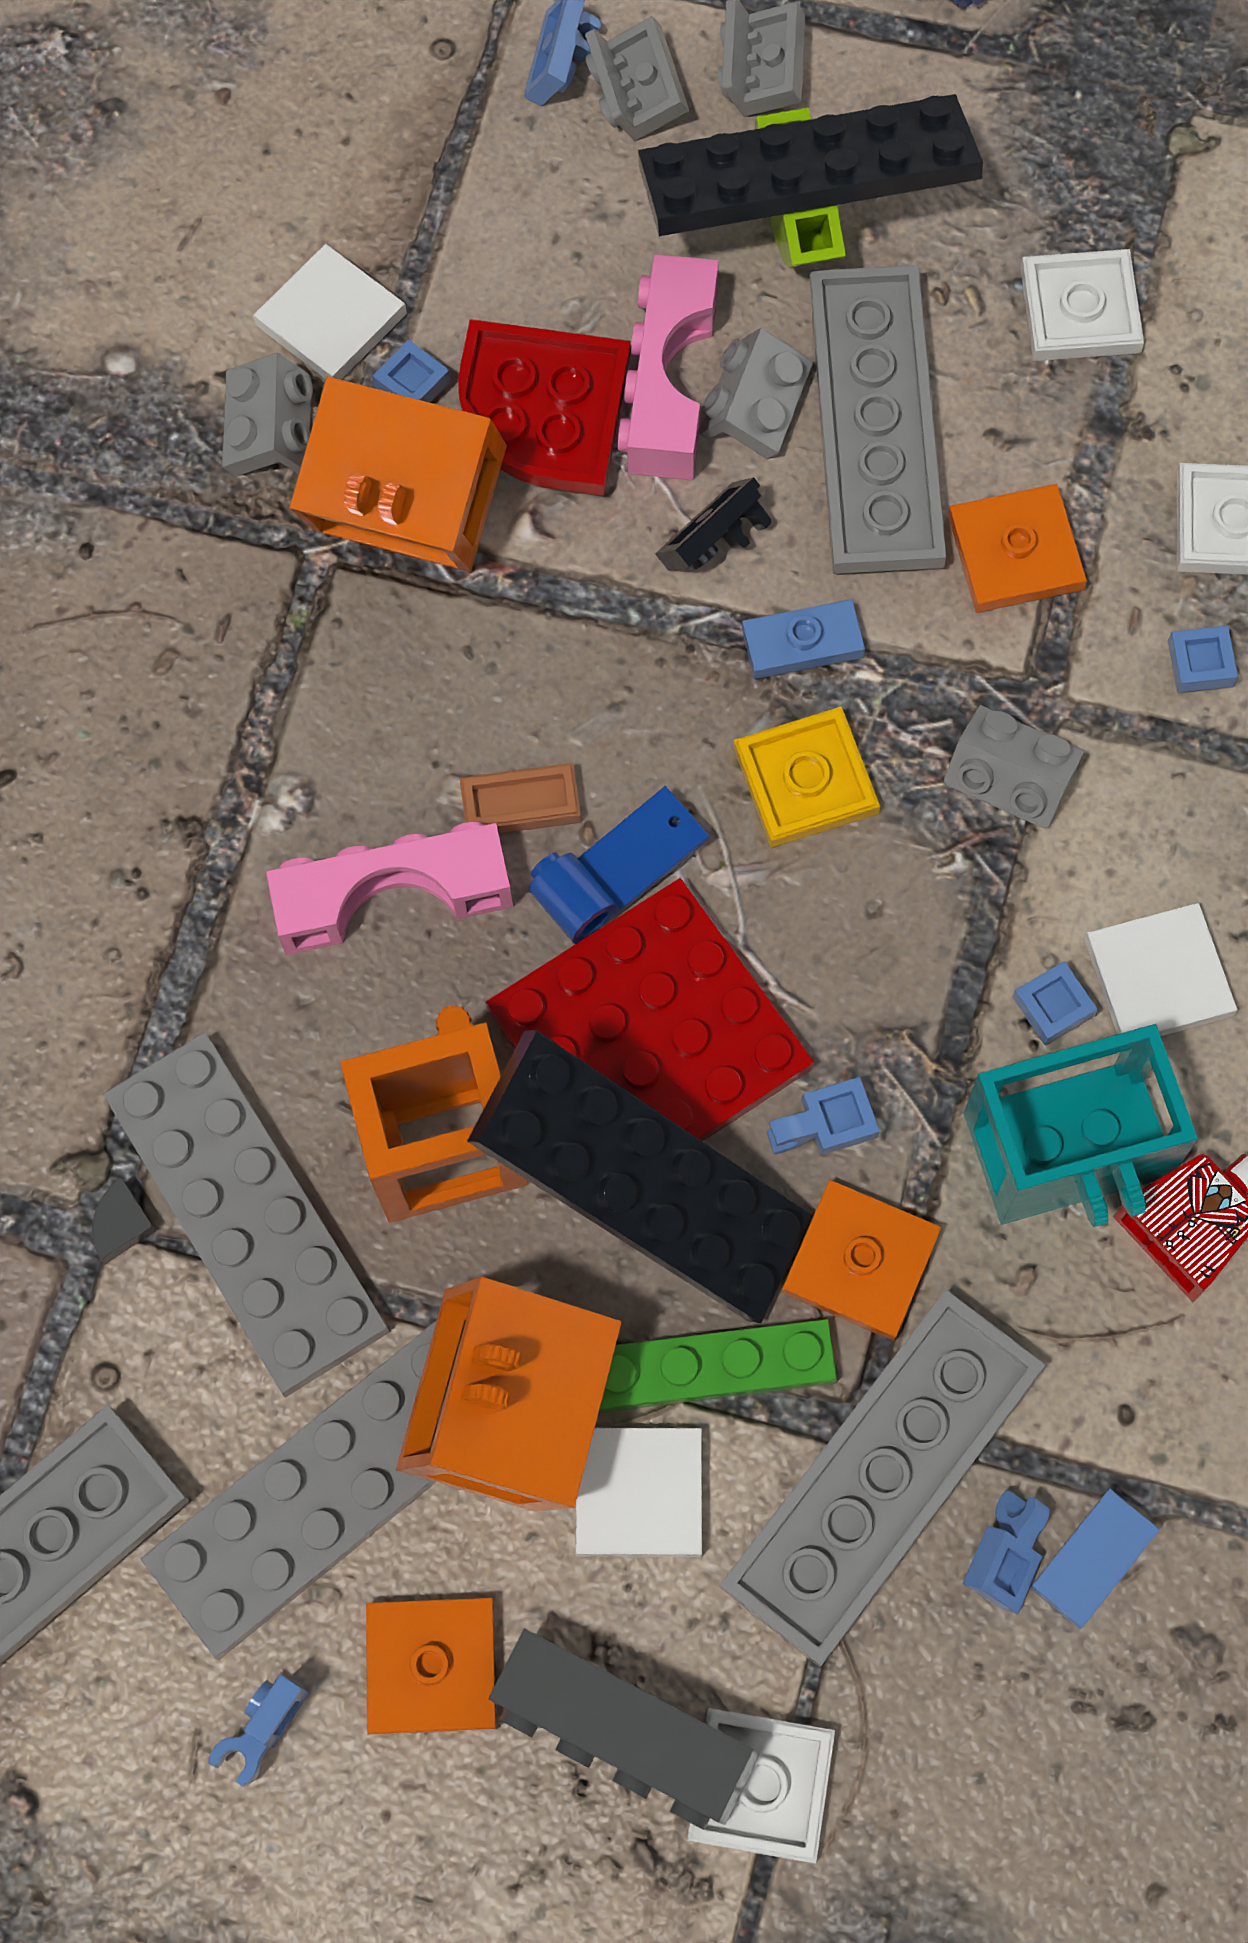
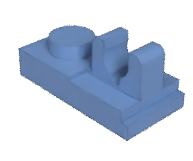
M556 0L545 13L523 96L541 107L557 91L563 93L569 87L576 71V64L572 62V58L583 62L586 59L585 57L591 53L587 41L582 38L581 34L585 36V33L594 28L598 31L601 27V21L583 10L585 0Z

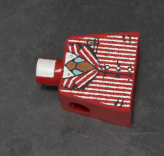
M1200 1154L1141 1189L1146 1203V1213L1130 1217V1214H1128L1121 1203L1113 1216L1192 1303L1210 1286L1248 1237V1155L1246 1154L1239 1156L1223 1171L1208 1156Z

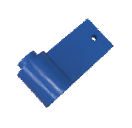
M665 785L580 857L577 858L572 853L560 856L555 852L543 858L531 872L533 881L529 886V892L572 943L577 944L610 923L711 838ZM677 819L680 822H672V820Z

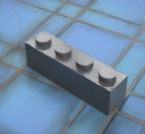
M525 1628L488 1700L504 1708L499 1718L500 1721L532 1738L538 1726L558 1736L560 1740L555 1750L590 1768L595 1757L614 1766L617 1770L612 1781L647 1799L652 1787L675 1799L669 1812L705 1830L710 1818L726 1825L760 1754L748 1745Z

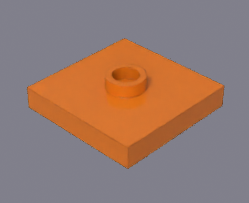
M1058 484L949 506V522L976 613L1083 591L1087 583Z
M829 1180L784 1283L782 1293L895 1341L942 1227Z
M493 1598L366 1603L368 1735L497 1730L496 1703L488 1700L496 1684Z

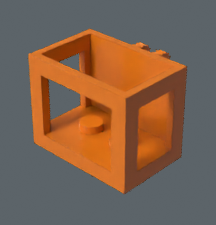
M327 376L289 508L314 532L471 573L507 445L491 418Z
M448 1004L447 1008L442 1007V1011L437 1013L438 1018L435 1019L437 1024L435 1027L438 1031L436 1036L340 1061L369 1179L389 1223L528 1185L525 1178L497 1161V1167L405 1191L403 1177L487 1155L467 1142L475 1126L409 1144H404L399 1126L400 1124L481 1103L483 1109L486 1106L501 1075L486 1022L473 1025L468 1010L465 1011L463 1006L457 1007L456 1004L454 1006Z
M482 1276L445 1289L396 1471L534 1512L575 1508L622 1321ZM464 1321H465L464 1330H463V1333H462V1337H461V1341H460V1344H459L458 1352H457V1355H456L454 1367H453V1370H452L451 1378H450L449 1385H448V1389H447V1392H446L444 1404H443V1407H442L441 1415H440V1418H439L438 1426H437L436 1433H435V1437H434V1440H433L431 1452H429L430 1446H431V1443H432V1439H433V1435H434V1432H435L437 1420H438V1417H439L440 1409H441V1406H442L443 1398H444V1395H445L446 1387H447V1384H448L450 1372H451V1369H452L453 1361H454V1358H455L456 1350H457V1347H458L459 1339H460V1336H461L463 1324H464Z

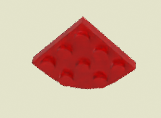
M470 319L458 377L461 411L491 418L507 445L500 469L508 475L539 487L604 496L631 356V341Z

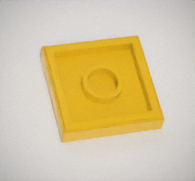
M842 706L733 741V749L770 848L879 814L880 805Z

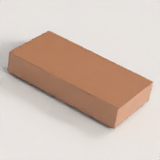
M573 763L459 778L465 823L481 822L484 825L496 823L498 834L581 823Z

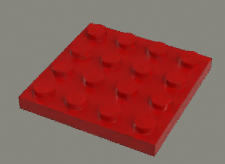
M681 877L485 1002L488 1012L514 1049L525 1030H537L702 1142L813 1070L814 1067L812 1058Z

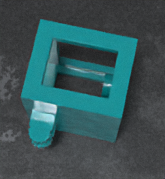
M1156 1024L979 1073L963 1113L1001 1225L1081 1202L1093 1227L1108 1224V1206L1103 1196L1119 1192L1122 1205L1130 1214V1217L1146 1213V1203L1140 1185L1154 1182L1178 1168L1198 1140ZM1120 1053L1113 1066L999 1098L1003 1085ZM1151 1068H1153L1173 1123V1127L1167 1136L1163 1135L1144 1082Z

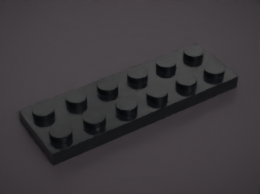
M956 94L930 96L918 101L889 106L879 105L867 110L838 115L828 114L816 119L787 124H771L759 129L731 134L720 133L708 138L680 143H664L657 147L638 150L639 169L659 237L982 179L983 160Z
M537 1030L524 1031L467 1142L749 1322L762 1323L812 1218V1215Z

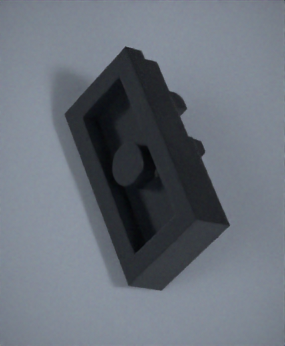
M754 477L732 482L657 551L655 555L668 571L689 567L694 571L716 555L718 548L715 546V543L721 537L733 549L747 547L750 541L742 532V521L740 518L748 519L756 530L766 529L771 525L770 516L758 502V499L762 497L757 490L760 484Z

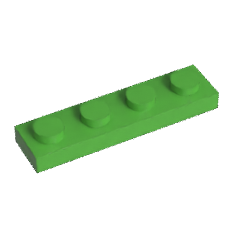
M828 1319L616 1345L599 1413L836 1384L837 1378Z

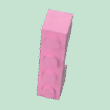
M654 254L651 276L641 275L638 308L646 309L644 323H634L631 348L632 355L640 356L638 371L628 370L625 386V403L633 404L631 419L621 418L618 436V451L627 452L628 474L685 480L694 479L700 431V404L685 397L676 390L667 378L665 370L671 359L682 348L693 342L712 337L718 295L719 260Z
M466 822L453 827L450 833L427 837L424 834H409L396 839L393 845L370 849L367 846H352L339 851L336 857L313 861L310 858H294L283 862L279 869L266 871L277 933L286 955L342 944L349 921L359 906L375 894L392 888L408 887L426 891L445 903L456 919L513 907L510 884L496 823L484 825L481 822Z

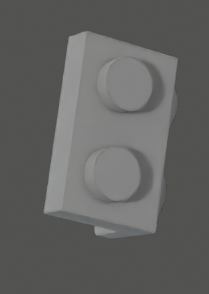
M739 0L726 1L725 22H722L720 26V36L724 52L723 66H720L718 69V82L724 97L732 100L743 117L802 102L805 13L797 1L748 14Z
M653 16L609 41H606L595 28L585 33L591 52L585 57L586 63L595 81L602 86L605 96L599 99V103L604 116L613 128L620 126L636 141L689 112L662 27Z
M763 328L756 330L742 340L738 338L733 340L726 348L720 361V367L724 370L719 383L710 391L703 403L702 413L706 416L699 434L710 439L721 432H725L766 459L778 454L813 361Z
M278 352L226 370L222 468L235 476L277 462L282 463L297 474L300 472L310 437L311 398L313 395L312 379L307 372Z
M980 705L958 741L944 777V783L949 787L1046 829L1050 826L1059 803L1077 771L1085 751L1070 745L1066 740L1057 735L1045 734L1020 723L1005 712L993 711Z

